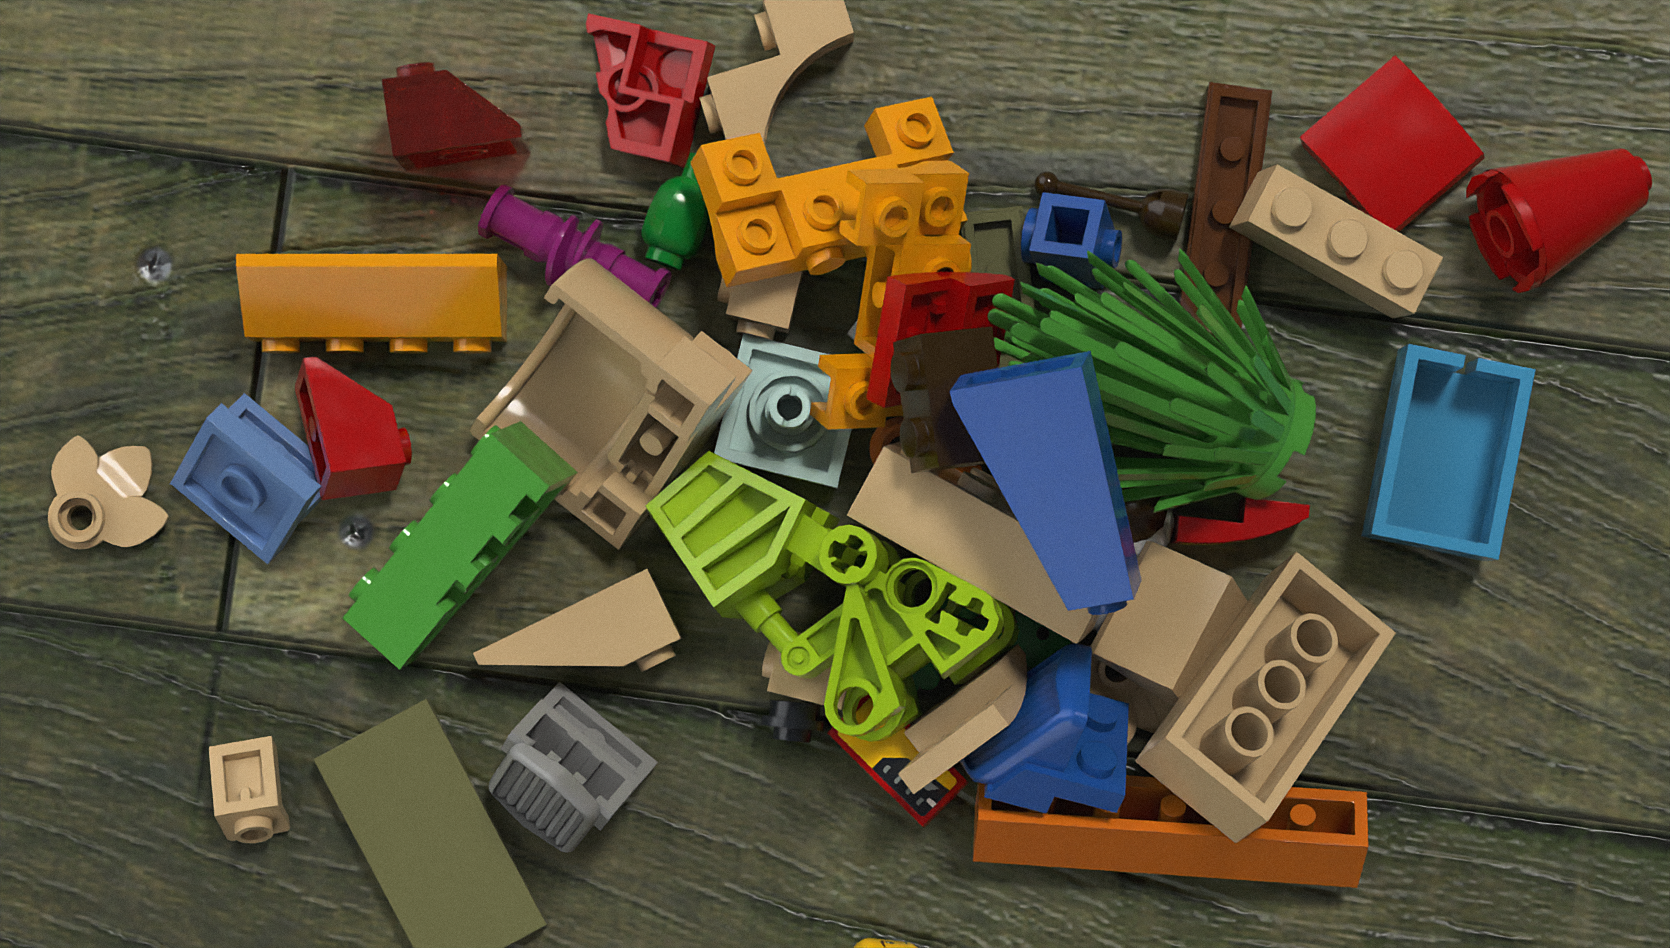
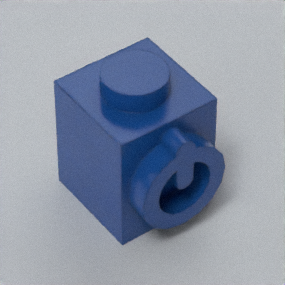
M1043 192L1039 208H1030L1025 217L1021 237L1022 261L1028 264H1035L1037 271L1036 262L1044 266H1055L1089 288H1104L1101 283L1096 281L1092 273V269L1096 267L1088 262L1087 250L1110 267L1116 268L1122 249V233L1120 230H1115L1105 200ZM1039 274L1041 281L1053 283Z

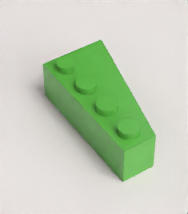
M521 421L503 429L495 425L479 440L470 453L472 457L458 475L456 473L452 474L429 500L433 506L419 523L415 520L412 521L395 538L389 547L394 554L380 572L375 567L372 568L360 579L348 595L355 603L343 616V619L399 670L415 661L578 473Z

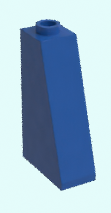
M1091 351L960 375L950 390L953 406L1067 610L1087 608L1089 614L1102 615L1125 608L1128 605V600H1134L1142 579Z

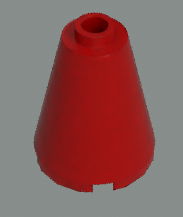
M1623 148L1488 169L1473 176L1466 188V199L1474 195L1477 196L1478 212L1468 216L1470 227L1482 256L1498 279L1502 280L1511 276L1518 282L1512 288L1513 291L1517 293L1530 291L1541 286L1642 209L1648 202L1649 190L1652 188V177L1643 159L1636 155L1633 156Z

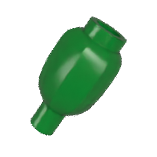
M692 152L689 153L682 175L667 180L658 189L648 209L641 233L643 241L649 246L645 258L681 271L685 259H690L699 251L710 221L703 195L690 163L696 154Z

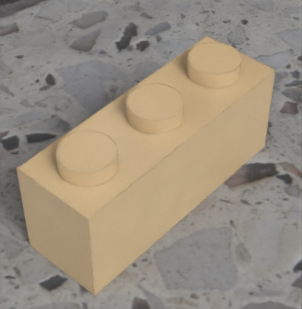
M1278 164L1257 173L1229 227L1392 319L1415 314L1443 259L1439 254Z

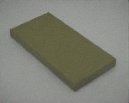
M429 699L415 704L313 759L413 948H505L548 924Z

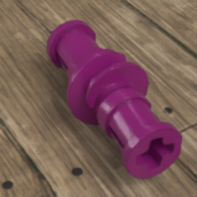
M506 184L496 189L489 199L478 223V234L486 239L494 235L524 251V256L538 263H546L545 281L548 286H551L579 261L592 258L654 307H659L670 284L671 272L663 267L655 271L628 257L624 250L615 245L600 242L604 224L602 221L596 219L584 232L578 230L579 219L576 216L571 215L564 222L560 216L548 210L542 211L515 197L514 189Z

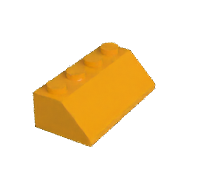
M236 254V272L244 336L253 342H262L263 353H300V342H326L327 353L354 354L364 353V342H389L390 353L417 354L428 353V342H453L454 353L480 354L491 353L492 342H507V265L498 254Z

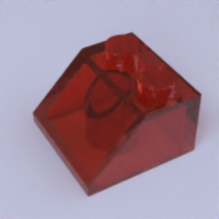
M423 62L403 65L396 68L397 77L382 79L392 154L406 172L531 153L529 139L517 121L449 71H435L434 63Z

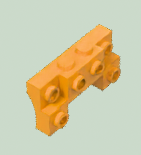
M927 97L874 109L864 127L876 157L791 176L776 177L760 133L701 145L690 163L706 204L712 226L716 260L726 287L808 270L811 275H821L839 268L845 261L865 256L867 258L869 246H856L839 233L841 220H856L860 192L846 183L848 170L902 168L918 164L922 161H948L954 151L933 98ZM964 209L962 214L960 230L968 221Z
M922 161L918 164L902 168L848 170L846 183L859 191L860 197L856 220H841L839 233L856 246H869L854 345L864 353L820 355L818 367L831 377L827 402L811 403L810 415L828 430L885 427L886 417L903 416L902 405L883 408L866 399L887 277L924 272H971V243L959 235L969 173L952 161Z

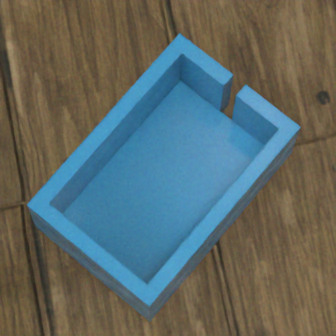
M1407 344L1398 349L1361 536L1481 561L1499 560L1536 369L1477 358L1466 363L1465 373L1459 374L1454 372L1464 367L1466 355L1413 344Z

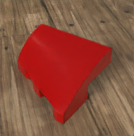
M588 13L586 29L587 33L592 35L595 41L600 72L596 73L599 93L606 99L609 111L606 127L611 149L684 168L690 153L701 108L699 97L704 96L716 45L703 40L652 30L640 24Z

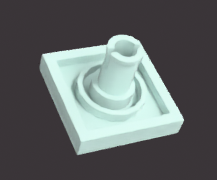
M743 334L737 359L753 371L722 418L714 453L737 465L837 489L852 429L828 430L810 415L812 402H827L831 377L818 367L820 355L830 354Z

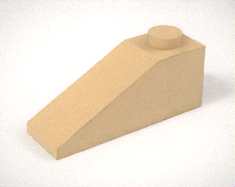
M645 569L474 652L473 655L478 665L628 666L637 662L641 672L676 656L671 644L683 638L651 571Z

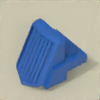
M1079 643L1065 645L1027 671L1025 696L1014 720L1002 731L960 760V763L973 781L985 784V798L1042 813H1047L1054 797L1115 813L1118 812L1125 798L1129 703L1090 693L1092 648L1090 646Z

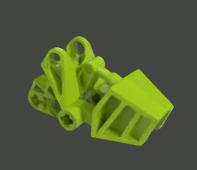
M707 451L645 505L653 521L683 561L713 608L722 617L744 619L756 633L762 632L781 653V663L784 669L792 675L811 679L832 666L824 708L825 715L831 726L840 733L853 737L856 736L869 742L883 741L923 714L913 674L931 662L943 679L949 676L954 684H965L1008 652L1017 641L1019 628L1015 621L1013 609L993 598L986 591L925 560L907 558L898 548L885 541H881L861 527L853 525L837 527L840 519L711 451ZM816 568L833 581L846 587L844 602L809 629L798 635L782 617L781 613L783 610L776 603L775 599L808 581L813 569ZM920 570L912 575V571ZM931 580L932 592L926 603L916 607L915 594L917 589L924 582ZM949 593V601L946 608L941 610V613L934 615L943 605ZM963 606L989 619L987 627L983 631L956 618ZM1004 627L1003 635L999 639H997L1002 632V628ZM845 691H847L844 702V709L842 710V721L838 714L837 705L839 702V698ZM870 695L873 701V709L866 721L858 724L856 720L858 703L861 698Z

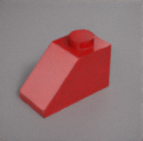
M316 356L303 358L295 383V392L317 483L321 485L319 489L321 500L396 490L405 466L411 464L412 449L407 429L405 427H397L392 405Z

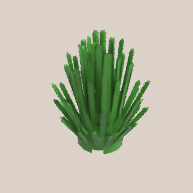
M1179 248L1178 261L1197 285V288L1179 269L1174 270L1175 281L1198 308L1196 315L1221 344L1136 261L1127 260L1125 262L1126 269L1163 305L1088 250V262L1096 267L1092 269L1096 281L1158 325L1106 292L1100 295L1057 267L1051 265L1044 266L1037 262L1039 274L1075 295V303L1048 288L1039 290L1024 282H1020L1022 293L1050 309L1049 315L1002 293L993 297L992 304L996 308L989 311L988 321L1006 330L1005 341L994 337L996 350L1024 363L1091 351L1111 443L1177 458L1114 457L1121 488H1132L1122 490L1124 502L1170 495L1159 499L1154 507L1153 513L1232 492L1253 500H1262L1274 494L1286 483V480L1278 477V475L1289 461L1292 453L1296 451L1305 455L1312 437L1316 418L1314 396L1304 392L1302 388L1303 382L1289 376L1248 287L1245 285L1241 296L1243 301L1238 299L1236 311L1255 347L1182 249ZM1009 361L1008 366L1022 364V362Z

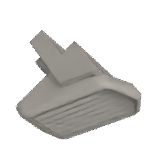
M558 682L548 695L541 699L508 735L501 747L506 756L489 781V791L523 827L558 850L568 853L572 852L593 826L600 831L604 828L658 762L566 686Z

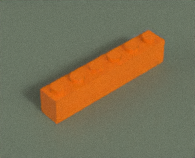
M1126 775L1125 798L1117 813L1054 797L1047 813H1042L985 798V784L978 782L973 862L1358 888L1368 850L1367 792L1291 787L1269 821L1235 843L1155 777Z

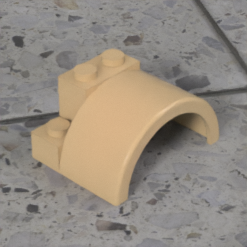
M586 258L573 265L550 286L544 299L552 304H555L560 299L565 303L523 365L494 400L476 418L470 432L475 438L480 440L495 425L503 429L520 421L524 423L578 472L555 500L619 550L647 519L649 513L645 505L662 492L707 443L753 370L703 331L693 339L688 332L592 258Z

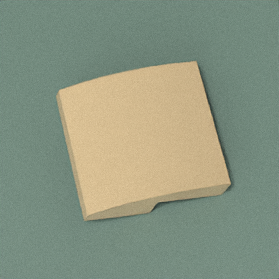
M1018 644L926 711L904 732L919 754L898 775L913 794L987 742L1014 720L1022 706L1027 684L1026 654Z

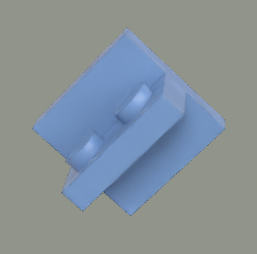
M245 393L229 409L221 403L205 419L170 482L173 487L266 564H269L283 550L297 525L321 501L319 492L321 485L317 483L309 446Z

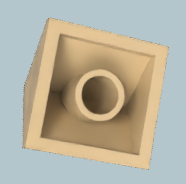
M1146 541L1137 558L1142 581L1134 600H1128V605L1125 608L1107 614L1090 647L1092 648V656L1173 707L1248 601L1232 576L1153 541Z

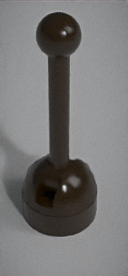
M1052 172L1040 173L1034 182L1035 190L1041 196L1045 192L1105 200L1107 206L1138 213L1140 223L1148 233L1159 239L1175 243L1180 233L1189 193L1174 189H1158L1148 193L1142 201L1059 181L1058 177Z

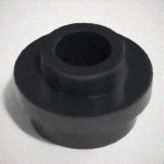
M770 700L769 715H762L761 725L774 726L773 739L811 743L812 730L825 731L826 721H820L821 705Z

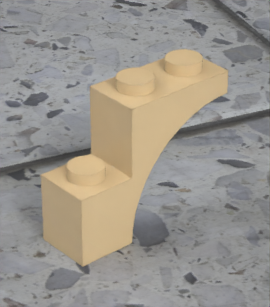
M762 0L765 11L754 14V19L764 51L776 48L778 56L707 77L711 94L699 98L710 134L723 131L725 140L760 133L766 146L767 134L773 115L782 97L796 78L823 55L853 42L854 31L844 0Z

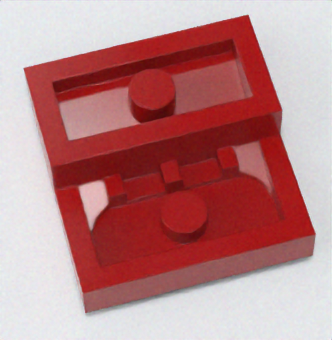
M1396 55L1300 136L1303 148L1344 188L1347 199L1358 210L1398 232L1485 159L1482 150L1464 128Z
M924 272L888 276L866 399L883 408L902 405L900 392L894 387L891 378L890 367L894 355L893 342L918 334L991 326L993 336L1004 341L1005 330L991 324L987 316L990 310L996 308L992 304V299L995 295L1002 293L1012 297L1015 279L1002 274L975 272ZM996 350L997 364L999 368L1001 352Z

